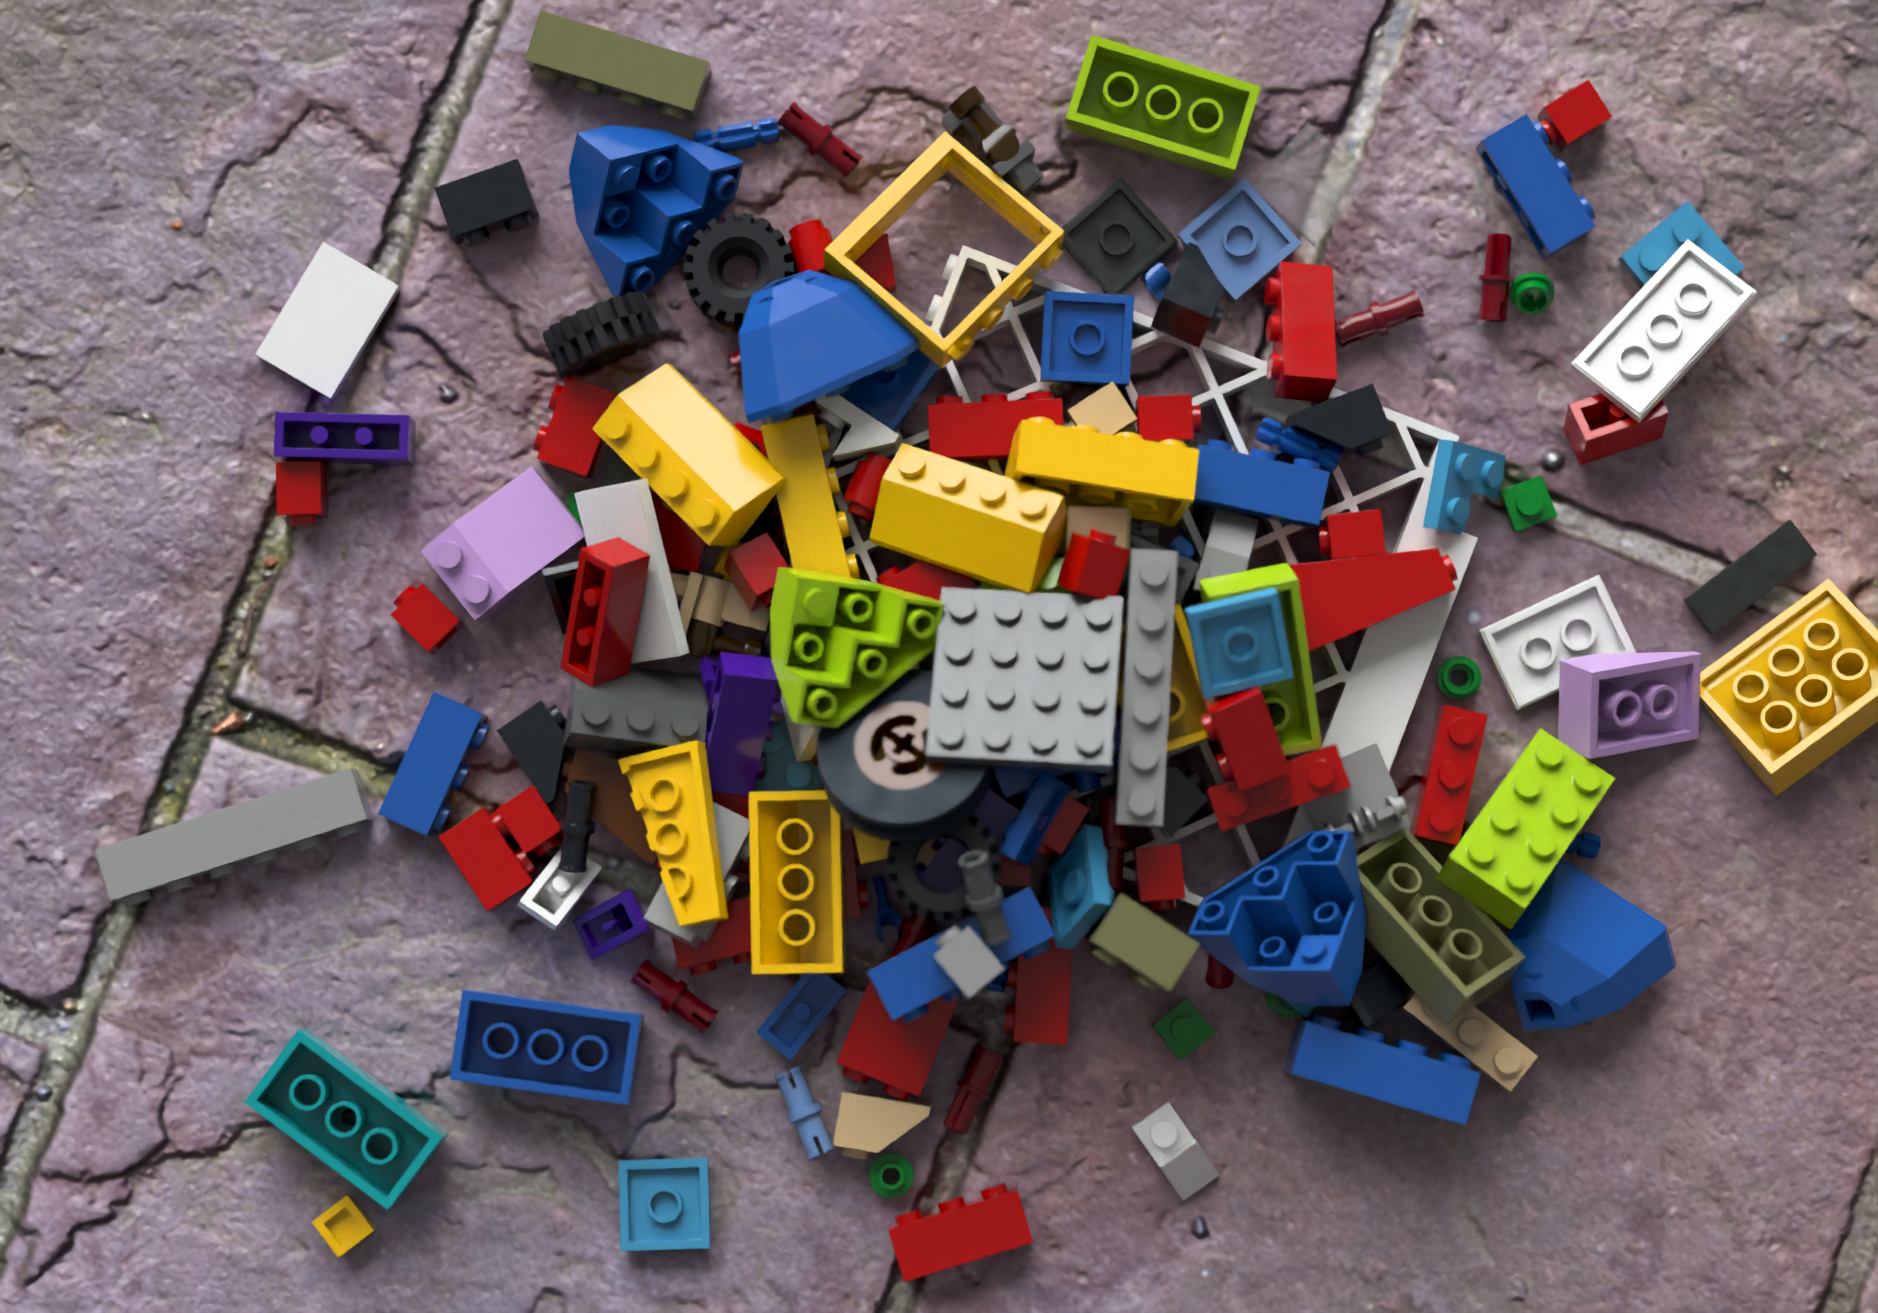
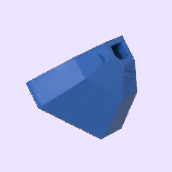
M609 125L577 133L569 167L576 224L613 296L619 295L621 297L626 293H636L638 291L642 293L648 292L658 284L686 253L688 245L693 244L695 233L699 229L701 231L705 230L708 227L707 222L714 218L717 219L734 201L744 164L742 160L659 129Z
M811 270L775 280L752 294L739 332L744 406L747 421L752 423L766 418L768 424L780 422L794 414L792 409L823 395L828 399L843 394L851 389L850 383L881 369L883 373L896 370L908 363L906 356L921 347L918 338L856 282Z
M1309 831L1201 901L1188 936L1199 943V947L1255 988L1308 1006H1349L1362 972L1366 922L1356 851L1351 831Z
M1563 858L1559 859L1512 929H1509L1508 939L1526 957L1512 976L1513 995L1524 1031L1569 1028L1618 1011L1674 969L1676 965L1666 925Z

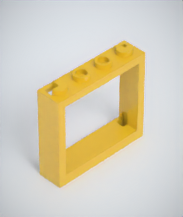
M944 132L825 249L824 268L834 277L856 282L916 336L921 346L918 349L943 369L952 359L959 361L969 352L974 344L973 338L982 329L989 331L999 322L1004 314L1003 308L1012 299L1019 301L1028 293L1034 283L1032 279L1042 269L1049 271L1057 264L1063 255L1061 248L1064 230L947 132ZM948 170L1037 245V247L943 340L854 264V262Z

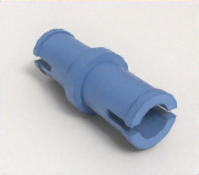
M799 1066L790 1070L796 1088H792L786 1072L775 1076V1080L779 1084L790 1114L787 1115L789 1123H795L807 1152V1158L810 1160L820 1156L813 1139L814 1137H817L824 1154L834 1150L835 1147L832 1145L819 1113L823 1110L820 1102L815 1103L802 1072L803 1069Z

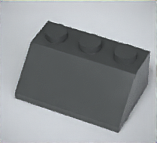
M630 666L628 675L591 687L571 675L563 746L638 755L695 740L705 743L708 700L702 676Z

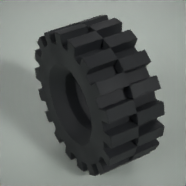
M734 213L724 214L725 219L716 221L715 218L707 222L708 227L705 230L701 231L699 229L693 236L694 242L692 245H688L685 253L687 258L686 263H684V275L690 296L695 305L701 309L702 314L709 319H715L719 325L727 327L730 324L735 325L736 329H741L752 294L775 280L794 275L795 265L790 246L786 243L784 235L778 228L775 230L771 223L764 218H761V220L754 219L753 214L743 213V217H735ZM744 255L755 262L757 276L750 286L734 288L724 280L723 267L733 256Z
M638 291L636 293H626L621 297L619 295L614 296L608 301H600L587 309H580L576 311V314L566 316L560 319L559 323L552 324L542 335L558 375L563 378L567 376L573 377L576 374L578 376L583 375L591 370L596 371L602 369L605 365L614 364L624 357H630L636 354V351L644 350L650 346L649 344L656 342L662 336V333L645 293Z

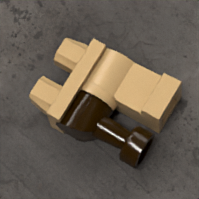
M692 571L689 576L670 573L677 602H681L679 612L689 648V653L685 655L703 658L710 655L720 656V652L760 656L764 640L748 636L745 642L742 643L721 635L724 623H729L767 634L770 623V609L762 606L750 612L732 582Z

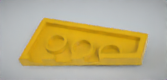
M695 740L617 759L622 773L627 775L633 792L630 795L635 808L641 812L648 830L646 838L651 851L656 852L662 868L660 875L679 926L690 928L728 919L705 743Z

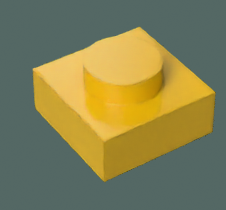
M351 1194L346 1195L312 1221V1224L338 1258L376 1230Z

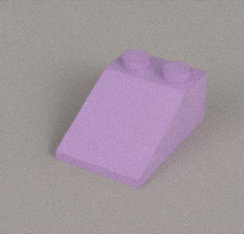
M532 466L454 522L420 552L472 618L477 621L493 616L541 576L543 569L554 565L584 540L585 535L583 527L536 468Z
M1701 653L1593 654L1560 660L1558 740L1581 756L1593 759L1698 739Z

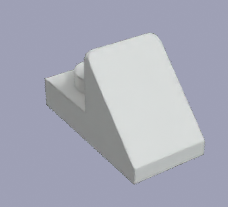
M825 395L816 398L817 408L822 410L819 418L838 431H841L844 426L849 428V431L832 455L834 461L864 456L867 452L878 453L896 449L900 444L899 434L838 395L826 399Z
M561 849L517 905L554 931L565 924L574 906L596 879L602 868L587 857V871L585 873L562 871L558 869Z
M1166 1102L1132 1126V1129L1183 1201L1219 1176L1198 1142L1193 1138L1169 1102Z

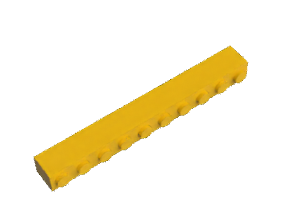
M810 414L774 424L762 425L761 429L768 460L787 478L776 495L793 569L818 571L861 580L855 553L846 555L842 538L849 537L850 532L845 510L836 512L832 495L841 493L835 467L826 468L822 451L831 450L825 423L816 425L814 415ZM883 745L877 752L875 761L879 762L885 759ZM853 827L861 865L887 859V852L891 841L872 837Z

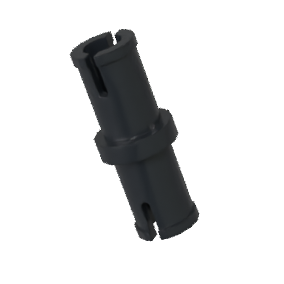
M571 779L568 783L569 792L565 818L560 819L559 829L563 831L558 869L570 873H585L587 871L586 862L590 835L595 833L596 823L592 821L597 783L583 779Z

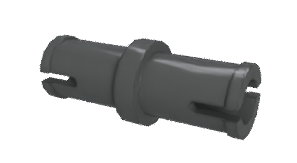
M969 852L958 860L969 892L966 896V901L969 909L975 911L983 943L997 945L1006 941L1011 936V931L1007 926L1001 906L1004 897L1001 888L994 883L986 852Z

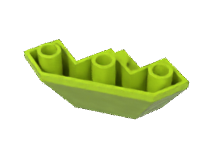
M778 567L770 607L772 665L792 722L838 728L936 648L938 625L941 624L945 603L874 582L818 571Z

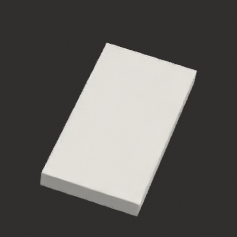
M1687 240L1571 363V370L1640 423L1756 299L1757 291L1690 240Z
M647 478L574 493L587 546L619 537L650 555L631 663L678 657L689 653Z

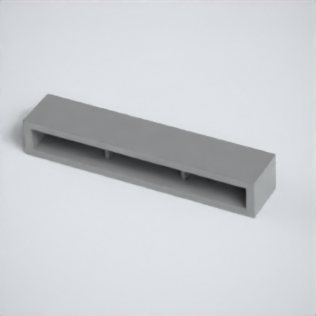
M1131 549L1129 554L1114 825L1163 826L1178 551Z
M349 768L96 849L95 853L110 901L124 900L125 906L129 907L151 900L150 891L167 887L168 893H173L194 886L192 878L209 873L211 880L236 873L235 864L250 859L253 866L279 859L277 851L294 846L296 852L315 848L322 845L320 837L337 832L338 839L364 831L362 824L372 821L373 818L358 770Z

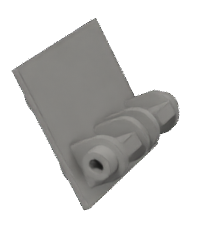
M1377 743L1342 757L1352 784L1350 788L1305 803L1316 831L1350 830L1353 835L1355 849L1412 826L1407 816V813H1409L1403 797H1399Z

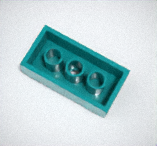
M308 1028L298 1029L244 1101V1103L387 1210L392 1209L398 1204L449 1135ZM351 1108L356 1114L357 1122L354 1126L346 1125L342 1119L346 1109Z

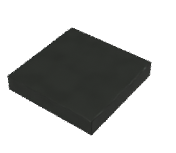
M1121 177L1061 228L1064 230L1062 246L1105 294H1122L1179 242Z

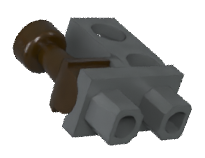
M976 86L968 89L948 107L950 111L942 117L941 125L951 137H954L962 130L980 152V161L1024 198L1041 186L1040 180L1044 175L1033 163L1036 149L1028 139L1021 146L1019 145V140L1016 136L1017 130L1010 125H1005Z

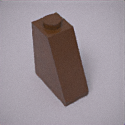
M577 748L575 757L568 755L562 769L560 781L567 782L564 791L568 794V783L571 779H583L597 783L593 816L645 862L657 865V854L651 851L646 838L648 830L641 812L635 808L630 795L633 792L627 775L622 773L618 760Z

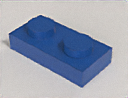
M1042 772L1040 778L1035 779L1026 790L1024 796L1025 805L1018 818L1013 819L1006 827L1002 837L1004 844L999 852L1029 867L1072 787Z
M804 973L756 1032L791 1060L848 990L827 973Z

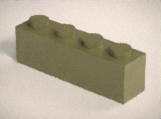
M540 10L525 57L529 70L534 71L533 77L551 84H558L559 79L575 83L577 91L590 96L599 97L601 92L618 96L616 100L618 103L633 109L641 110L643 104L659 109L658 114L676 122H683L685 117L696 120L711 73L710 64L707 60Z

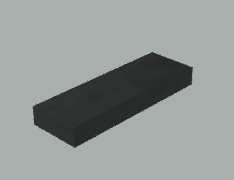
M1790 519L1683 599V601L1709 635H1711L1818 554Z

